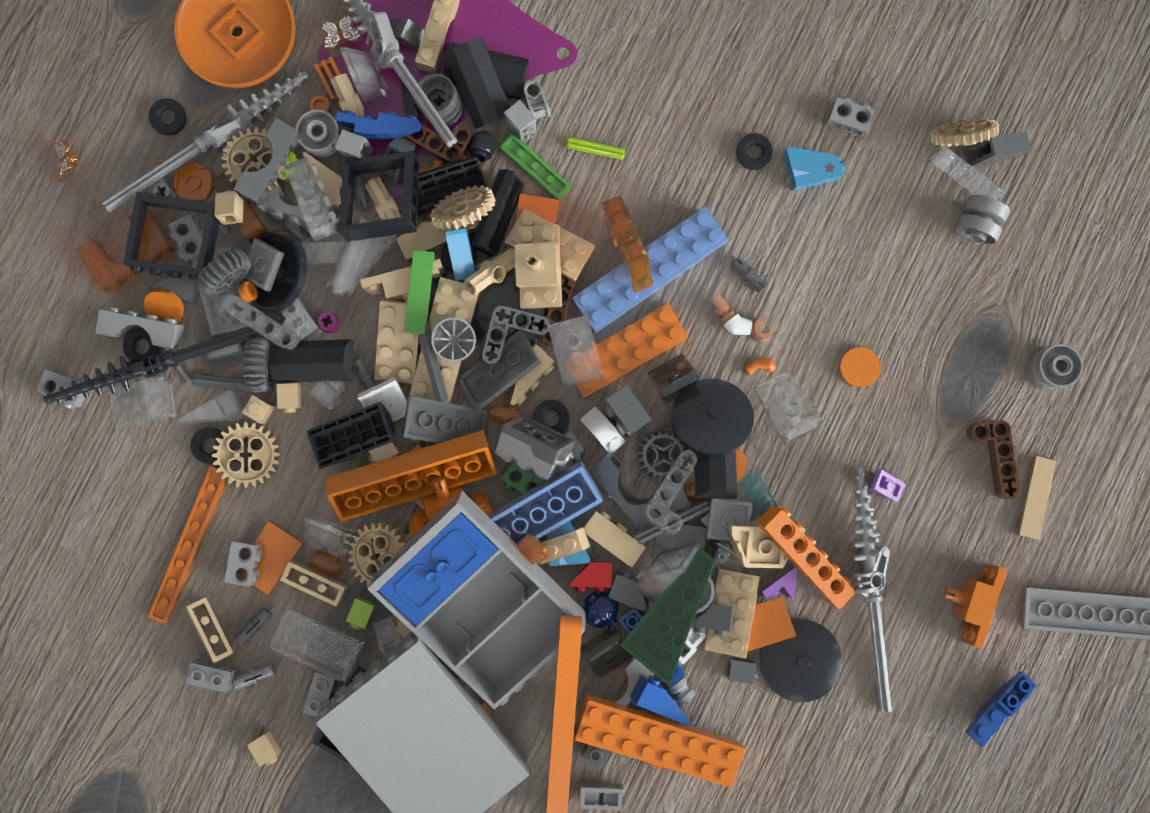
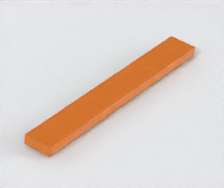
M210 465L147 616V618L165 625L170 621L229 478L227 476L221 479L224 472L217 473L218 467Z

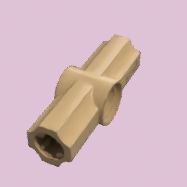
M340 74L331 79L330 81L339 98L338 102L342 111H351L356 116L363 117L365 115L364 107L358 94L355 93L347 74Z
M380 177L373 178L365 184L366 190L375 203L374 207L382 220L402 217L397 202L389 194Z
M510 248L492 261H483L479 270L466 278L464 282L465 288L470 294H478L493 282H502L506 273L515 267V250Z

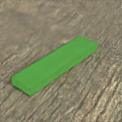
M513 133L499 147L505 155L555 199L560 200L572 187L569 182Z
M413 250L404 333L426 335L434 252Z

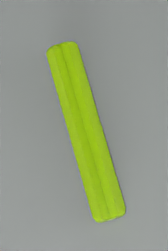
M568 137L566 146L568 149L623 160L625 155L624 148L574 137Z

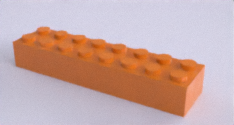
M484 430L327 477L325 478L326 494L340 522L435 494L436 492L432 484V480L437 478L439 485H441L439 477H444L447 488L451 489L497 475L498 473Z
M586 693L574 725L573 737L575 741L730 788L733 786L745 751V747L738 740L690 725L687 726L677 721Z

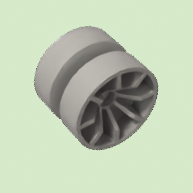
M318 109L310 110L303 114L296 124V130H298L299 134L297 137L300 138L299 143L310 156L317 160H330L336 157L339 152L335 149V140L337 135L341 134L342 129L330 113Z
M982 195L969 196L963 210L965 215L960 217L956 232L964 238L980 244H997L1002 232L1000 226L1005 224L1010 209L1004 203Z
M451 317L442 320L436 325L432 332L431 343L435 353L440 358L450 362H458L471 355L476 345V336L468 322L460 318Z
M1065 344L1053 345L1040 349L1031 356L1027 366L1028 375L1031 381L1041 389L1053 390L1068 387L1080 378L1083 371V361L1080 354L1073 347Z

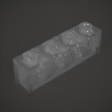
M306 157L284 166L314 241L338 232L335 226L338 220L334 211H329L332 205L328 196H323L322 192L326 190L321 179L317 180L316 178L319 172L315 163L310 164Z

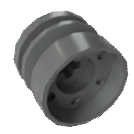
M431 74L422 78L418 85L447 127L457 122L462 115L463 101L451 80L443 74ZM414 98L415 104L417 105V107L419 108L427 122L432 125V123L430 122V120L428 119V117L423 112V110Z

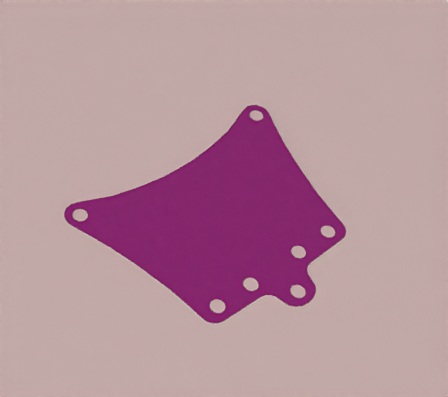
M363 0V2L371 4V11L385 12L390 23L392 19H410L425 30L434 0ZM460 0L455 18L451 21L446 33L442 60L437 74H443L446 58L444 52L448 50L451 42L463 44L482 36L489 51L529 59L525 81L535 76L572 65L576 61L578 54L575 45L571 41L543 26L508 0ZM351 21L349 27L355 32L357 30L356 27L360 26L361 22L355 23ZM340 29L332 36L331 43L339 45L343 52L340 57L333 58L339 72L341 74L346 73L349 77L355 93L358 94L364 107L365 115L373 116L376 118L375 120H377L379 112L385 113V111L406 115L401 91V83L403 81L394 68L387 67L382 69L377 65V62L369 52L373 41L369 45L366 44L367 34H361L358 31L356 35H352V32ZM343 32L349 33L351 37L344 38ZM337 34H338V36H339V38H340V40H339L338 42H336V39H337V36H336V35H337ZM360 34V36L357 39H353V36H357ZM324 42L319 47L318 58L320 62L326 61L331 57L329 54L330 47H325V45H329L328 43ZM399 44V52L404 57L403 63L417 83L425 76L431 75V73L417 69L415 64L417 50ZM566 47L570 50V57L567 60L558 58L557 51L559 48ZM328 65L333 77L337 76L332 65ZM455 85L454 87L463 101V111L457 122L448 126L450 131L470 116L460 90ZM417 107L418 117L416 118L420 124L439 135L435 127L427 122ZM417 132L413 138L420 139L423 133ZM395 138L367 139L374 147L370 157L385 155L388 144ZM433 142L430 147L435 149L439 142ZM417 147L415 148L414 153L421 165L430 154ZM379 171L373 172L374 178L378 177ZM400 181L398 182V189L393 193L389 192L394 199L401 197L403 194Z

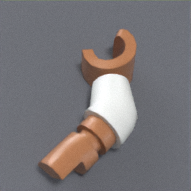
M720 294L711 300L717 307L715 313L718 316H722L723 326L733 335H750L751 333L752 338L758 342H766L773 336L772 332L764 334L759 330V325L765 323L766 317H761L755 323H752V320L740 317L739 314L736 315L734 311H730V306Z

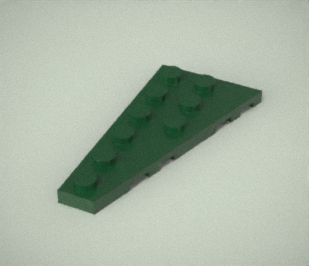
M701 548L697 549L620 645L668 686H670L715 564V560Z

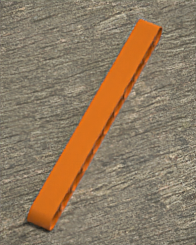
M560 615L545 813H567L582 616Z

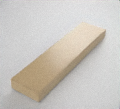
M1034 456L1017 532L1019 536L1036 540L1040 539L1056 464L1055 460Z

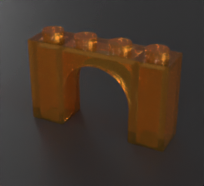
M618 196L602 202L609 236L614 247H620L627 277L633 291L637 292L654 286L648 254L622 197Z
M147 208L137 260L157 263L160 260L170 258L176 249L152 211ZM132 214L128 216L130 222L132 219ZM94 239L75 249L100 290L106 293H113L121 288L120 285L123 283L131 282L138 277L139 273L130 271V267L124 264H114L101 243Z

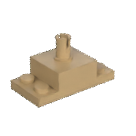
M558 224L518 227V244H515L516 286L520 288L521 309L562 307L560 229Z
M440 259L434 260L432 280L440 279L443 274H446L445 267ZM412 266L361 279L362 288L372 295H379L385 292L387 300L408 302Z

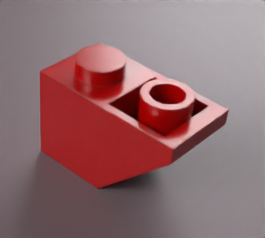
M591 561L570 581V587H574L575 591H587V587H595V591H607V588L612 587V562Z

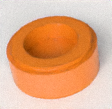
M315 96L310 101V110L318 109L329 113L331 105L326 97Z
M244 281L239 284L238 292L243 300L252 302L257 299L258 291L253 283Z

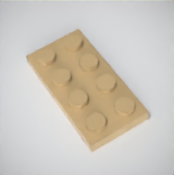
M524 209L504 243L515 250V244H518V227L552 225L553 223ZM559 227L561 275L575 282L593 252L595 245Z
M384 299L380 301L374 377L376 380L387 381L395 377L397 382L413 384L417 369L419 337L418 334L404 333L407 302Z
M719 569L713 604L734 607L732 633H726V636L714 635V631L708 630L705 650L740 658L747 657L760 576Z

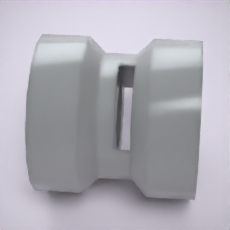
M684 677L673 686L667 688L671 694L675 695L679 706L684 705L696 695L694 690L687 686V681Z

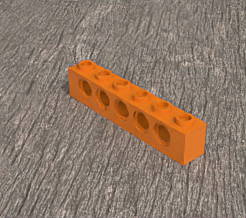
M772 505L758 519L757 525L827 602L840 610L855 594V590L851 587L853 583L846 576L839 574L841 571L839 567L827 560L828 555L822 549H817L814 546L816 542L809 535H804L802 532L804 528L798 522H793L789 518L791 514L784 507L778 508Z

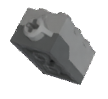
M521 415L503 425L495 454L501 456L504 461H516L522 470H534L536 476L540 479L549 480L570 466L573 460L572 449L575 440Z

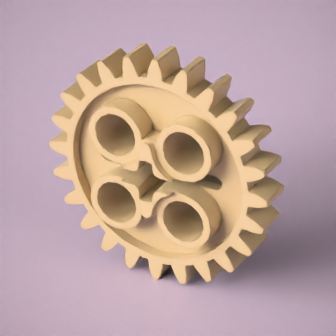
M982 118L948 122L947 125H940V127H935V129L931 130V143H934V145L939 144V146L946 145V147L951 145H973L977 142H983V140L995 138L999 133V123L994 119Z
M256 127L254 133H252L247 128V134H243L240 130L239 138L232 135L234 142H226L230 148L223 149L227 156L221 157L226 162L222 165V168L227 170L224 173L227 178L231 177L229 179L231 184H237L243 174L242 170L254 172L262 170L267 166L265 163L267 159L272 158L273 151L265 136L267 133L266 129H263L260 133L258 127ZM261 144L259 149L252 150L253 145ZM245 157L243 163H237L238 158ZM256 158V159L258 160V162H257V163L253 162V159ZM282 165L277 170V173H279L277 179L284 180L281 173H288V170ZM276 179V181H275L274 184H275L276 186H279V184H278V182H277V179ZM272 183L267 187L270 191L272 190Z
M475 185L470 189L469 186L466 190L460 189L458 192H452L451 196H445V200H440V204L434 205L435 209L431 210L430 216L437 229L441 228L444 231L448 228V231L455 227L458 230L460 226L465 228L467 224H474L475 220H481V216L488 215L487 211H492L496 200L492 190L488 187L484 188L482 185L478 188Z
M247 422L244 423L243 428L236 423L235 430L229 426L228 434L223 431L221 432L224 437L223 439L216 438L217 442L220 443L219 446L212 447L218 450L217 453L212 454V457L218 459L213 465L220 466L216 472L223 471L224 474L221 479L228 476V484L235 480L236 487H239L241 482L244 483L245 488L248 487L249 482L256 487V480L263 484L264 480L262 477L265 476L270 479L268 471H276L272 464H279L278 461L274 460V457L280 455L274 452V449H277L279 445H272L276 438L269 439L270 431L263 433V426L257 430L256 423H253L251 428L248 427ZM244 437H248V452L252 453V457H248V473L244 472V457H240V453L244 452ZM233 439H238L241 442V448L238 451H233L230 448V442ZM260 439L263 444L262 448L257 451L253 450L250 445L252 440ZM237 459L241 462L242 466L239 471L231 470L230 462ZM254 459L261 460L263 464L261 470L254 471L251 468V462Z
M375 522L371 523V525H365L363 529L358 530L359 534L353 535L356 542L349 544L353 547V550L348 551V553L353 555V558H350L348 561L354 562L350 569L357 570L354 576L361 575L360 582L367 581V587L376 573L374 565L378 571L409 542H403L405 534L398 535L400 529H393V524L386 525L385 522L379 524ZM383 538L386 541V546L383 545ZM366 546L369 548V554L366 552Z

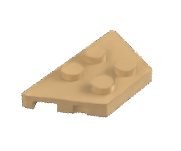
M729 524V530L742 566L750 568L784 567L788 560L787 556L758 525Z

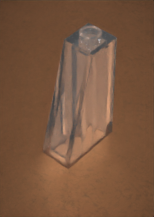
M361 218L356 220L354 224L365 223L367 221ZM392 235L350 242L346 241L327 287L331 288V292L338 296L350 294L361 282L360 280L368 274L395 242L397 237Z

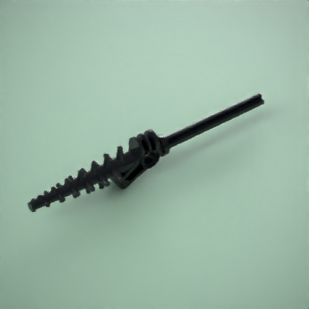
M277 317L177 351L170 349L164 354L157 351L141 359L126 362L123 356H120V369L116 370L113 364L108 362L109 373L102 374L101 370L96 368L97 377L90 379L87 374H84V382L77 384L73 380L71 381V387L64 389L61 386L59 391L47 393L43 400L46 404L54 401L60 403L62 399L68 397L73 401L75 400V395L83 394L85 398H88V392L95 390L98 396L103 395L101 388L106 386L114 394L116 393L114 384L121 383L125 391H129L128 380L141 376L146 378L154 377L167 372L168 367H177L179 362L247 341L249 338L259 337L283 329L282 322Z

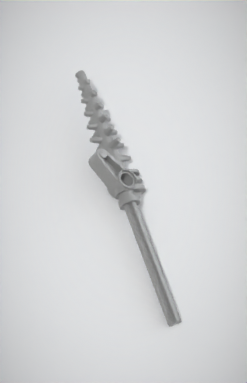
M342 0L343 3H349L350 5L347 11L356 14L355 17H352V21L355 23L361 22L362 24L356 27L357 31H360L361 34H364V32L368 33L366 44L369 45L373 41L369 52L377 62V65L382 69L387 67L394 68L446 145L451 147L452 144H456V138L404 65V57L399 52V43L394 37L387 14L385 12L371 11V4L363 2V0Z
M305 71L302 73L298 72L297 76L292 79L287 77L286 83L281 86L276 82L274 83L275 89L271 92L263 88L264 96L259 99L252 93L250 96L253 103L249 105L242 99H239L238 101L242 109L238 112L230 104L226 105L231 116L220 122L214 120L204 128H201L199 131L202 135L199 137L195 136L193 138L194 142L104 200L102 204L107 211L111 212L135 196L137 192L143 191L201 151L204 154L208 151L209 147L216 149L223 146L228 140L232 139V135L238 136L240 130L243 133L247 131V128L253 131L254 127L250 121L253 117L263 122L264 120L260 112L266 109L270 114L273 113L270 105L274 102L281 105V97L285 94L291 96V90L296 86L298 88L301 87V83L308 79L309 76Z
M856 468L854 480L857 484V489L854 490V493L858 498V502L854 503V507L858 509L859 515L854 516L853 519L859 522L860 528L853 530V533L860 535L861 541L853 543V546L860 548L861 554L854 556L853 560L862 561L863 570L853 573V577H856L854 584L857 585L854 590L855 593L862 595L864 602H868L880 712H891L880 601H883V595L880 594V590L885 586V575L890 551L887 547H877L874 545V543L879 542V539L876 537L880 536L879 532L872 531L876 529L874 524L877 523V520L870 517L873 516L871 511H874V507H869L868 504L871 502L869 499L871 495L867 494L868 482L865 481L864 477L865 469Z

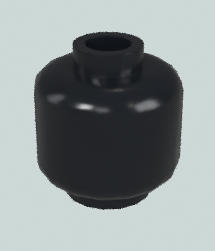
M488 131L476 132L472 135L468 152L471 157L477 155L479 162L488 161L494 154L497 142Z

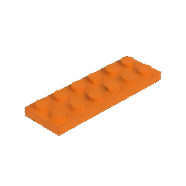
M667 303L565 362L564 365L582 396L586 398L689 337L671 306Z

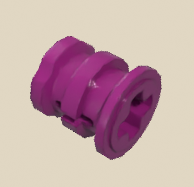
M325 312L318 318V324L324 332L332 334L339 330L341 322L338 316ZM326 320H327V321L332 320L333 323H332V325H331V324L326 325V324H325V321H326Z

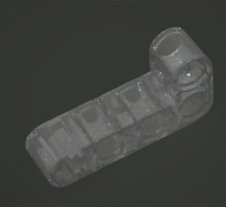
M945 145L940 146L929 160L974 195H982L998 200L1005 192Z
M235 295L228 296L223 302V307L229 314L286 350L294 349L309 328L308 318L299 312L291 313L283 325ZM233 303L243 308L242 312L232 306ZM255 312L256 319L253 322H249V315ZM301 317L303 320L302 325L295 328V319ZM272 323L274 326L273 331L266 333V326ZM290 335V343L284 345L282 342L283 337Z
M690 450L683 451L679 455L645 511L646 521L668 535L677 534L683 525L681 517L669 510V507L697 463L696 454ZM686 458H689V463L687 464L685 469L682 470L681 466L684 463V460ZM671 475H679L681 482L674 483L671 480ZM663 491L668 492L671 499L668 501L662 500L660 493ZM657 509L660 512V517L652 518L649 510ZM675 520L678 528L675 530L670 529L667 526V521Z

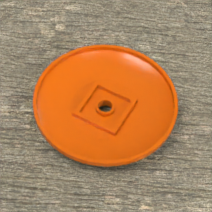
M182 0L177 10L174 31L177 48L181 57L197 76L213 85L235 89L257 85L273 76L284 65L294 45L296 24L294 13L288 0ZM236 28H242L243 32L240 36H233V31Z

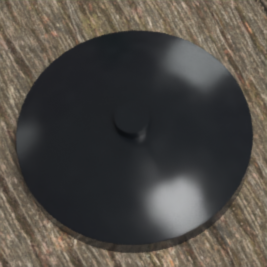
M274 230L265 233L259 239L283 252L284 256L271 291L263 290L255 285L258 297L251 302L258 309L273 313L283 311L294 303L303 288L307 271L306 255L299 239L291 233Z
M506 275L502 282H493L479 292L471 327L475 332L476 345L483 349L491 314L497 306H506L545 317L544 308L521 309L520 288L516 286V277ZM501 309L500 312H496V316L499 317V321L502 318L510 319L508 324H512L511 320L515 312L511 311V315H507ZM520 314L516 317L515 322L518 326H524L527 319L525 315ZM531 316V323L528 329H531V325L538 327V331H541L544 327V320L541 319L540 322H533L534 317ZM508 327L505 341L520 329ZM494 329L491 331L490 337L492 340L498 341L501 339L502 333L499 329ZM521 330L531 345L540 336L539 334ZM488 341L487 346H491V350L487 353H491L494 347H498L500 344H493Z
M709 378L689 384L678 394L673 404L671 421L677 438L685 447L700 455L718 457L731 454L745 444L754 425V411L750 400L740 388L725 380Z
M792 619L791 622L796 636L761 647L759 656L760 669L768 686L782 698L793 702H811L825 696L837 683L842 670V653L836 638L824 626L811 620Z

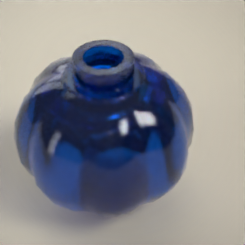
M594 591L584 599L585 622L593 628L607 626L609 629L617 623L616 617L619 612V602L609 598V592L597 593Z

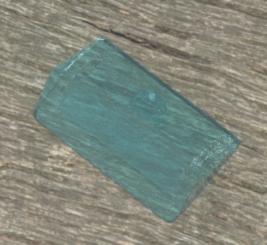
M758 471L739 481L750 502L753 503L758 516L763 515L772 505L778 507Z

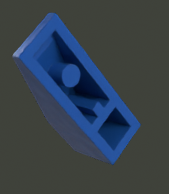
M641 675L630 695L634 703L688 726L690 721L662 687L661 681L651 675L649 677Z

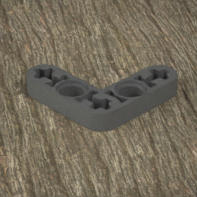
M497 306L491 314L482 349V359L488 364H495L499 361L508 327L543 335L549 331L550 321L540 315L506 306ZM501 309L507 315H511V311L515 312L512 316V324H508L510 319L502 318L499 321L496 312H500ZM520 314L525 315L527 319L524 326H518L515 322L516 317ZM531 316L534 317L533 322H540L541 319L544 320L543 324L546 325V328L538 331L537 326L531 325V329H528L531 323ZM494 329H499L502 333V337L498 341H494L490 337V333ZM488 341L493 344H500L499 348L494 347V353L497 355L491 361L485 355L486 352L491 350V346H487Z

